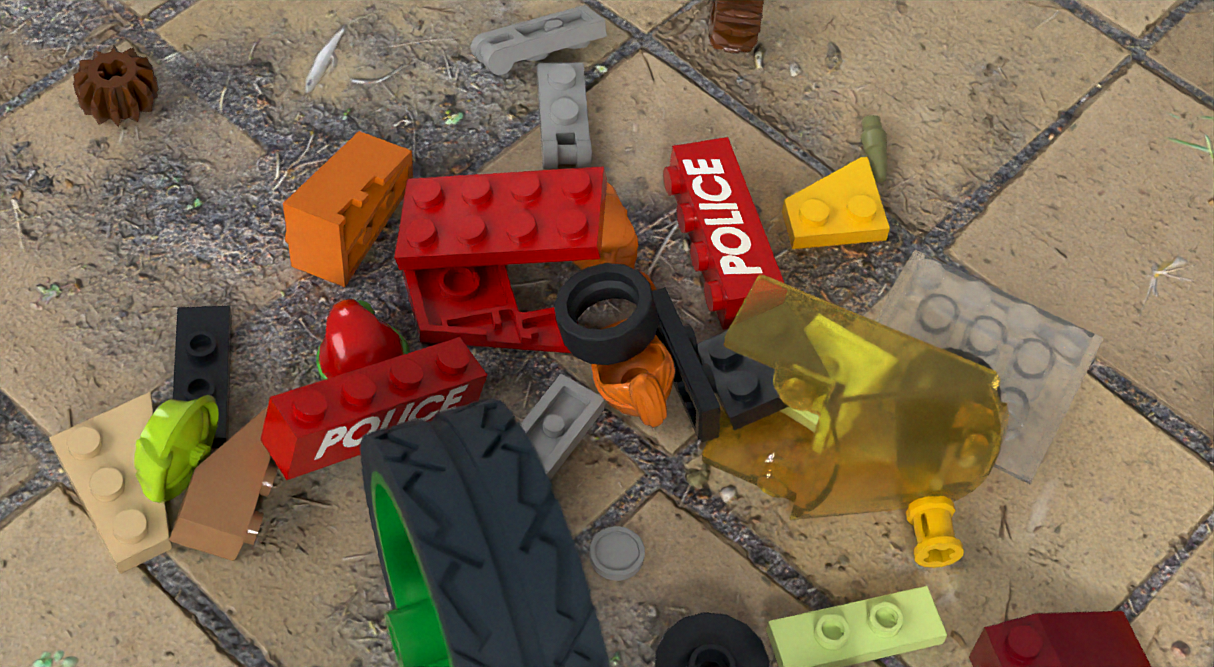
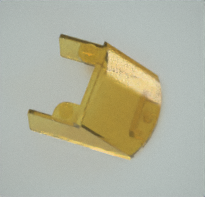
M760 275L754 282L726 333L724 346L729 350L774 368L773 385L781 400L793 409L808 411L818 415L816 429L813 432L788 415L778 411L734 431L725 412H723L720 418L719 438L707 442L701 459L708 465L758 486L764 493L772 497L786 498L794 502L790 520L908 509V505L911 502L927 496H945L954 502L973 492L992 471L1007 435L1008 404L1000 401L997 389L1001 380L997 371L775 279Z

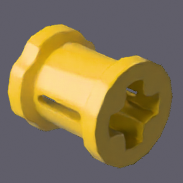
M925 496L916 499L908 505L906 518L914 526L917 541L913 555L915 562L920 566L929 568L944 567L957 562L964 555L963 543L955 537L952 517L955 513L954 502L948 497Z

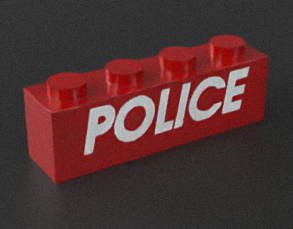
M724 137L672 146L670 166L664 167L663 170L664 185L669 196L675 195L678 203L676 210L678 225L682 233L689 234L692 265L696 272L702 271L705 279L704 295L709 311H716L722 329L726 330L784 306L787 288L729 138Z
M460 337L271 396L260 440L285 479L289 480L361 455L360 443L363 435L383 428L388 429L397 424L418 418L430 422L438 412L479 401L487 373Z

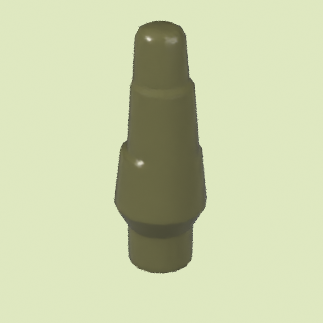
M869 115L862 119L863 132L861 134V142L864 152L868 156L875 182L882 183L887 179V134L882 129L880 117Z

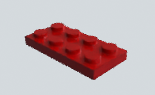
M604 166L407 179L394 256L399 270L600 260L607 177Z

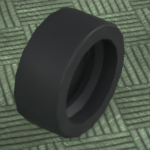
M604 263L583 269L571 276L560 288L554 304L556 321L565 346L573 356L589 364L611 365L631 359L643 352L655 337L659 324L650 283L640 271L624 264ZM612 298L626 299L637 305L636 310L631 316L615 327L598 330L587 329L577 324L578 318L582 313L599 301Z

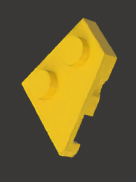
M860 157L784 199L782 214L792 249L887 240L890 227L868 157Z

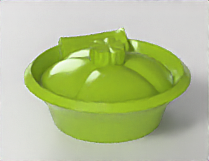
M205 395L188 402L173 399L167 400L158 407L147 422L140 438L136 441L134 466L137 470L135 476L142 487L144 495L149 500L164 503L179 496L188 487L195 468L210 456L211 445L216 434L219 419L218 407L213 396Z

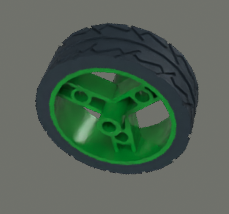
M494 398L469 403V405L438 412L430 422L418 418L397 424L388 429L383 428L363 435L360 443L364 490L375 544L392 605L391 610L385 611V621L399 667H610L597 611L591 599V591L559 500L555 497L552 484L532 442L520 422L515 421V415L501 400Z

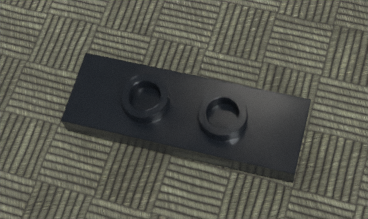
M666 287L654 290L652 293L659 319L656 336L667 348L673 359L675 367L673 384L698 440L700 439L701 442L719 438L720 405L715 396L717 389L713 372L708 363L700 364L696 355L698 353V344L695 333L690 324H682Z
M230 305L177 307L173 400L188 402L205 395H211L215 398L219 419L211 448H219L228 441L231 308Z

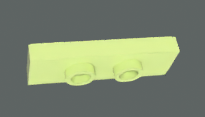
M928 586L768 621L766 628L779 667H845L944 643L947 637Z

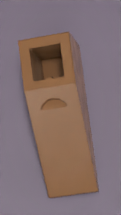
M268 406L195 468L185 491L169 541L231 561H235L243 543L254 544L264 513L255 510L259 495L268 497L278 470L277 465L269 463L271 455L260 440Z

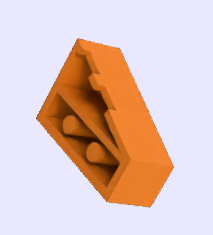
M358 131L283 202L286 224L285 242L289 246L291 267L346 287L405 196L407 179L413 178L412 150Z

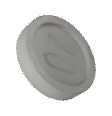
M620 526L605 528L598 532L591 541L589 551L590 563L593 569L606 579L614 581L629 579L636 575L643 565L645 557L643 541L634 531Z

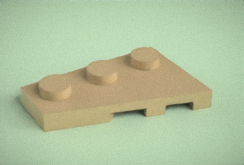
M151 392L49 437L53 451L119 574L172 549V543L169 541L170 528L166 502L158 503L149 500L144 495L142 487L135 476L137 472L134 466L136 441L140 438L147 422L154 413Z

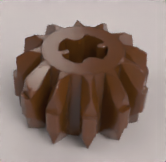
M711 0L708 37L713 48L737 54L739 51L750 52L758 43V34L761 32L764 0Z
M114 45L108 53L103 54L94 50L93 60H79V72L73 75L75 94L79 107L83 110L84 114L92 115L98 125L112 119L116 126L119 127L122 120L128 118L138 123L140 112H152L153 99L158 97L159 87L157 77L154 76L153 66L149 63L148 57H139L134 48L121 53Z

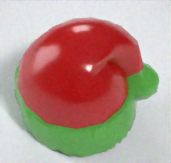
M344 299L334 304L328 313L326 334L318 348L316 365L321 379L325 380L410 353L409 345L394 327L374 316L375 311L371 304L363 300Z

